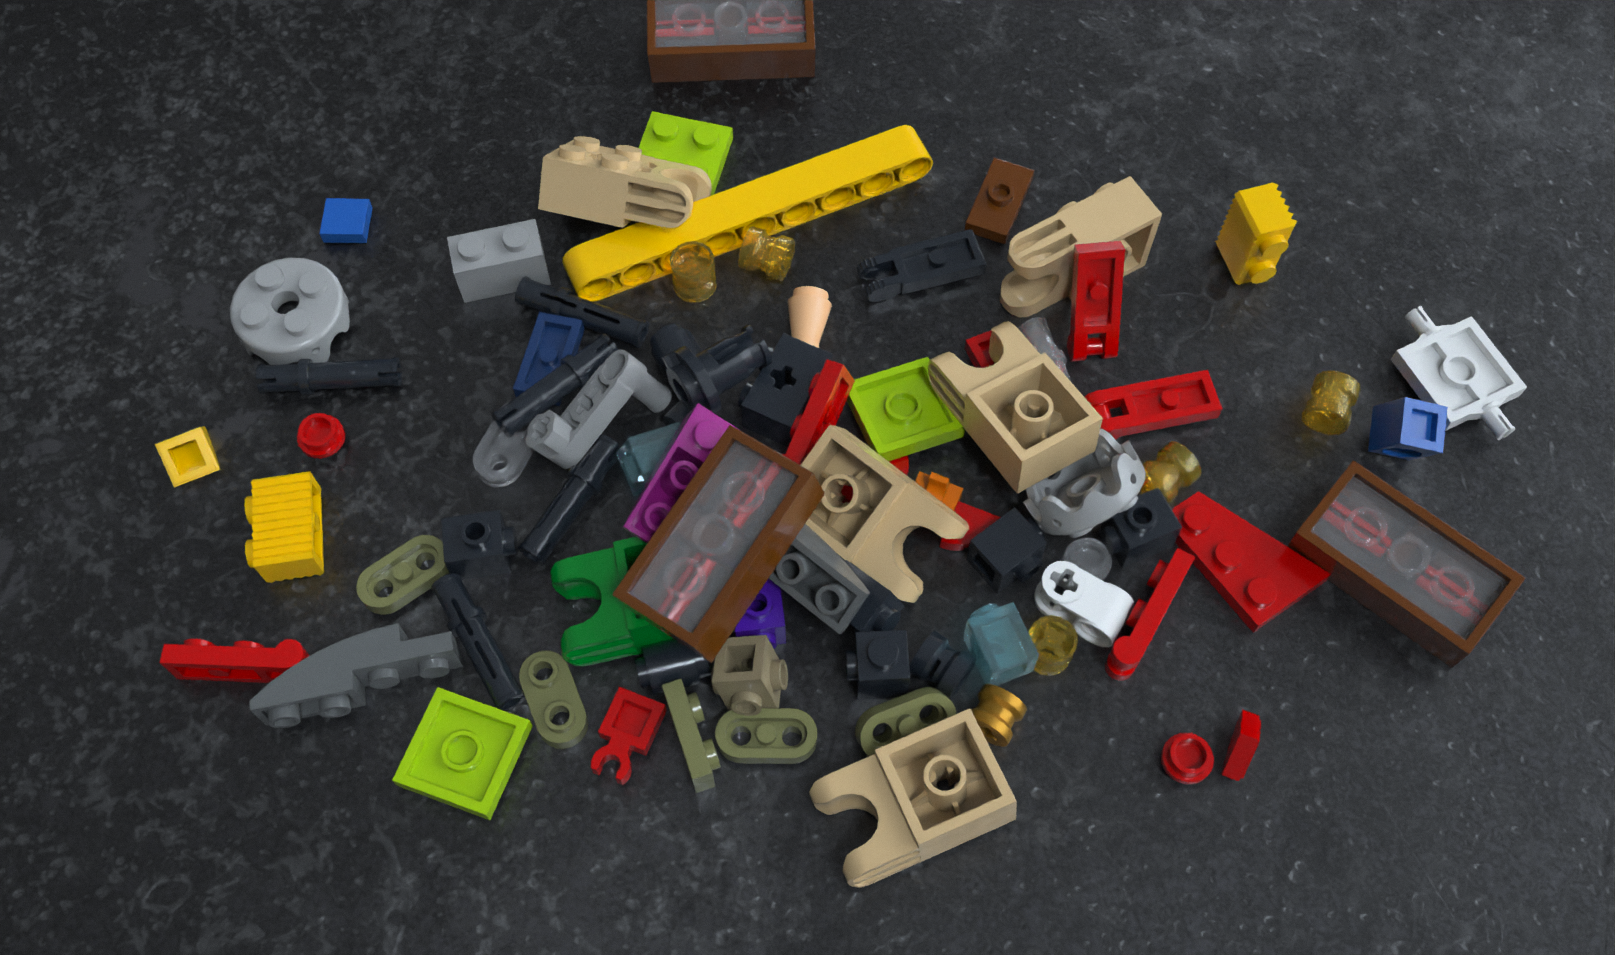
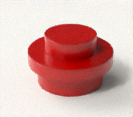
M315 413L307 416L298 428L297 443L303 453L312 458L321 459L332 456L339 451L345 441V430L340 421L324 413Z
M1179 733L1172 736L1164 745L1161 752V762L1166 773L1175 781L1182 784H1196L1203 781L1210 774L1214 765V755L1209 744L1200 736L1193 733Z

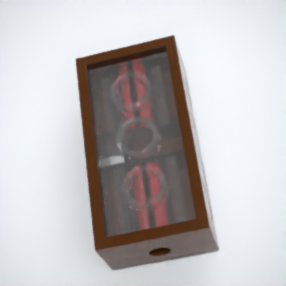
M647 0V54L652 83L815 77L813 0Z
M729 425L612 595L631 612L712 663L825 495V492L813 472Z
M1354 460L1299 528L1287 546L1329 572L1331 575L1327 579L1451 668L1471 653L1526 579L1523 575Z

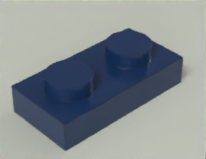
M539 312L513 387L515 397L558 368L563 357L568 354L572 356L577 354L585 330L583 320ZM562 399L554 405L560 406Z

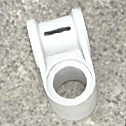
M1057 561L1050 564L1044 570L1041 582L1037 585L1034 593L1035 605L1042 614L1075 631L1086 641L1100 647H1110L1113 645L1134 606V601L1127 592L1111 583L1100 580L1068 561ZM1066 574L1070 575L1069 579L1064 578ZM1057 585L1065 589L1063 595L1057 594L1054 591ZM1050 601L1055 603L1054 606L1049 605Z

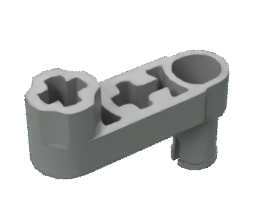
M617 350L598 367L561 416L550 410L543 414H538L528 426L525 442L527 446L559 467L569 469L584 457L631 395L646 405L652 412L658 413L668 406L672 398V391L648 374L646 366L625 350Z

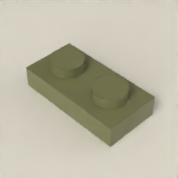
M682 679L663 684L662 688L695 792L699 793L715 787L712 770L721 768L712 738L702 741L697 727V723L705 721L697 693L686 694Z

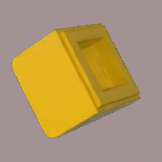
M205 426L155 444L174 488L221 470Z

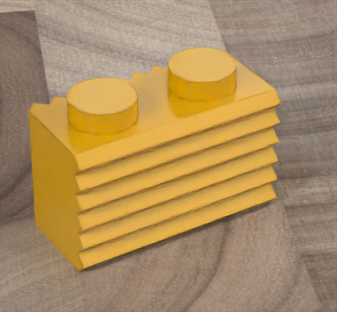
M1275 183L1235 193V198L1232 199L1233 203L1229 205V214L1225 216L1226 220L1223 221L1224 225L1221 226L1222 230L1219 231L1220 235L1217 236L1218 240L1215 241L1235 283L1238 285L1248 282L1258 284L1272 278L1277 272L1275 267L1281 254L1289 246L1288 239L1297 221L1291 219L1293 213L1288 212L1290 206L1284 204L1286 199L1280 197L1282 192L1277 190L1278 185Z
M311 471L252 480V496H247L244 503L246 518L253 529V539H248L245 543V554L249 567L255 568L265 582L273 583L275 580H292L294 578H303L304 576H321L324 573L321 487Z

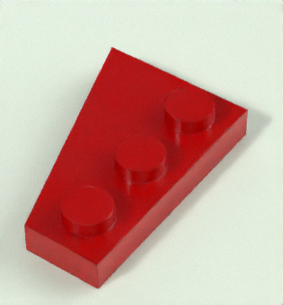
M1199 491L1172 509L1182 526L1175 543L1181 550L1195 556L1192 563L1253 633L1322 585L1331 575Z

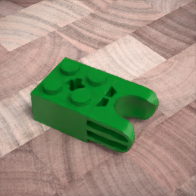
M638 537L615 541L612 548L562 559L551 568L552 586L564 598L571 600L593 598L601 601L598 611L590 619L571 626L564 631L560 642L563 659L569 664L589 666L642 654L643 646L673 639L631 612L612 595L647 545L646 542Z

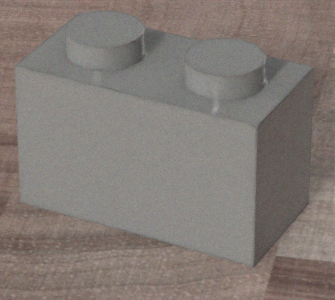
M535 219L447 237L453 273L464 303L516 292L520 281L525 276L539 283L551 285Z

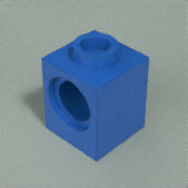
M1408 397L1373 406L1368 451L1405 460H1414L1443 453L1448 407Z

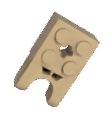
M577 136L574 137V140L565 145H560L558 149L543 157L538 209L622 228L632 220L665 228H675L690 218L693 202L711 196L712 184L707 173L698 167L641 155L642 150L634 146L618 145L613 149L600 146V140Z
M1131 176L1115 184L1107 183L1101 186L1093 195L1078 203L1075 201L1067 203L1055 215L1018 233L1010 241L1007 259L1014 270L1007 274L1002 281L999 296L1002 306L1012 315L1028 317L1066 297H1069L1072 301L1075 244L1121 241L1125 247L1123 277L1145 266L1162 213Z
M1007 321L991 328L989 354L995 363L994 365L986 368H976L962 362L954 353L946 352L929 360L928 374L933 390L1018 494L1095 452L1103 418L1045 352L1040 354L1013 323Z
M829 425L801 464V466L814 473L825 492V495L805 524L820 536L838 555L853 563L860 570L889 589L902 601L915 603L923 592V581L908 567L904 560L903 543L906 537L914 529L922 526L934 531L945 539H962L969 530L967 521L844 428ZM844 486H851L853 488V498L850 503L845 502L843 504L842 502L846 497L841 493Z
M970 708L876 749L875 754L815 781L809 791L815 808L827 815L837 814L850 809H860L869 812L878 821L877 830L872 838L847 854L843 865V874L848 885L857 888L873 884L1016 820L1017 801ZM947 779L949 786L954 783L956 784L953 789L942 791L938 789L937 782Z

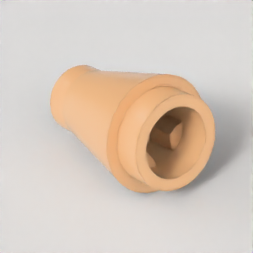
M801 286L793 290V297L788 299L791 336L819 348V343L832 307L831 302L828 301L827 291L813 286Z

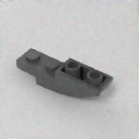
M806 524L769 577L770 580L838 634H842L870 594L869 590L846 562Z
M399 623L372 629L319 650L290 667L249 701L250 711L266 726L269 725L273 728L295 726L300 723V719L316 715L326 718L341 717L349 714L351 708L366 706V686L376 689L389 688L397 685L400 679L415 676L427 679L439 678L447 675L450 669L463 667L461 648L451 631L409 640Z

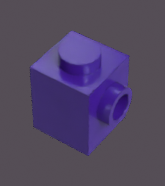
M768 578L735 627L736 637L767 635L775 649L777 644H786V629L781 589Z

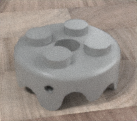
M289 257L261 265L248 274L239 284L232 297L230 318L236 335L250 356L256 354L270 365L290 364L298 362L300 359H311L313 363L328 361L333 338L338 333L347 332L349 329L348 303L350 302L338 278L327 267L306 258ZM288 301L299 302L297 308L289 311L287 314L277 313L283 303Z
M1100 429L1095 452L1058 471L1053 478H1045L1027 488L1028 499L1023 501L1033 520L1044 533L1069 535L1071 538H1077L1085 535L1094 526L1108 520L1115 514L1131 508L1138 500L1137 494L1145 482L1146 472L1129 440L1120 445L1109 432Z

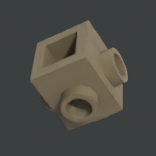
M767 635L731 637L727 639L715 657V663L711 672V682L715 694L720 695L729 711L733 710L740 715L752 716L759 714L762 708H779L781 690H786L788 685V670L785 660L779 659Z

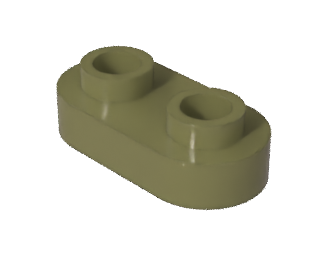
M430 535L414 537L366 568L359 576L356 586L357 594L365 607L375 614H391L431 589L432 584L436 580L449 573L444 564L443 542ZM424 561H435L434 565L430 569H420V566ZM393 587V591L389 596L378 597L383 588Z
M539 651L530 655L520 668L519 680L536 728L541 738L549 746L557 749L573 747L585 737L589 721L569 666L561 655L553 651ZM550 668L553 670L552 675L548 679H536V675L541 669ZM566 712L569 714V719L566 723L562 725L552 723V719L557 713Z
M932 687L920 688L866 710L857 721L855 728L856 740L865 753L871 756L875 754L876 749L955 715L956 709L953 702L940 690ZM927 705H932L931 714L926 718H920L921 709ZM878 724H887L886 730L882 735L873 736V730Z
M762 708L759 714L752 716L740 715L730 710L719 719L715 729V738L720 753L727 760L734 763L796 764L805 761L813 754L817 745V727L812 717L799 709ZM739 732H746L750 735L751 739L746 745L739 746L733 743V736ZM790 732L797 733L802 738L800 743L795 746L786 745L782 739Z

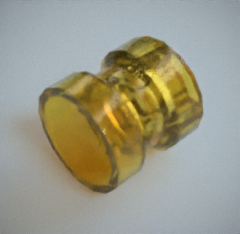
M752 226L747 231L740 249L739 267L750 272L761 269L766 272L769 278L783 281L792 263L795 240L783 235L777 238L769 237L766 230Z
M691 241L678 245L670 256L675 293L682 300L691 303L707 300L714 294L717 287L714 254L704 243Z
M1339 371L1320 372L1314 378L1311 387L1313 398L1309 399L1305 404L1302 421L1312 430L1322 434L1340 435L1346 432L1352 419V411L1349 408L1355 406L1361 391L1360 384L1350 375Z
M1171 441L1158 450L1157 458L1154 461L1147 460L1142 463L1146 476L1140 491L1143 494L1159 487L1169 504L1177 497L1178 489L1190 487L1200 479L1202 473L1198 460L1191 451L1179 442Z

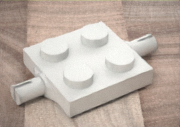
M1422 306L1411 310L1405 316V319L1409 321L1420 337L1416 342L1396 350L1391 361L1421 401L1448 407L1445 431L1468 420L1483 419L1495 434L1497 440L1511 434L1515 427L1511 425L1499 407L1519 397L1527 386L1471 316L1453 325L1435 326Z

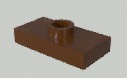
M994 157L966 220L965 230L971 229L974 235L1006 244L1032 182L1034 170Z

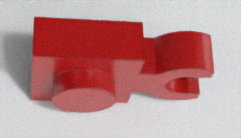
M619 687L598 730L600 738L609 741V743L598 749L591 760L593 774L599 776L606 762L616 760L620 762V768L615 778L618 784L624 785L632 773L630 761L632 752L647 756L667 712L666 705Z

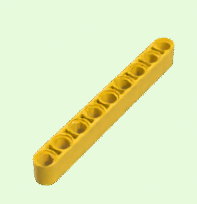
M908 125L899 126L693 202L690 218L679 227L665 228L638 222L578 244L565 253L562 263L577 296L592 302L599 301L913 183L923 178L931 170L933 160L914 128Z

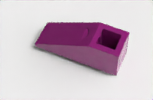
M698 403L684 417L661 455L622 528L648 543L729 425H733Z

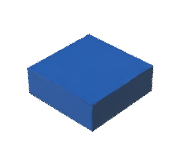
M326 198L319 233L323 242L367 243L373 209L370 200Z

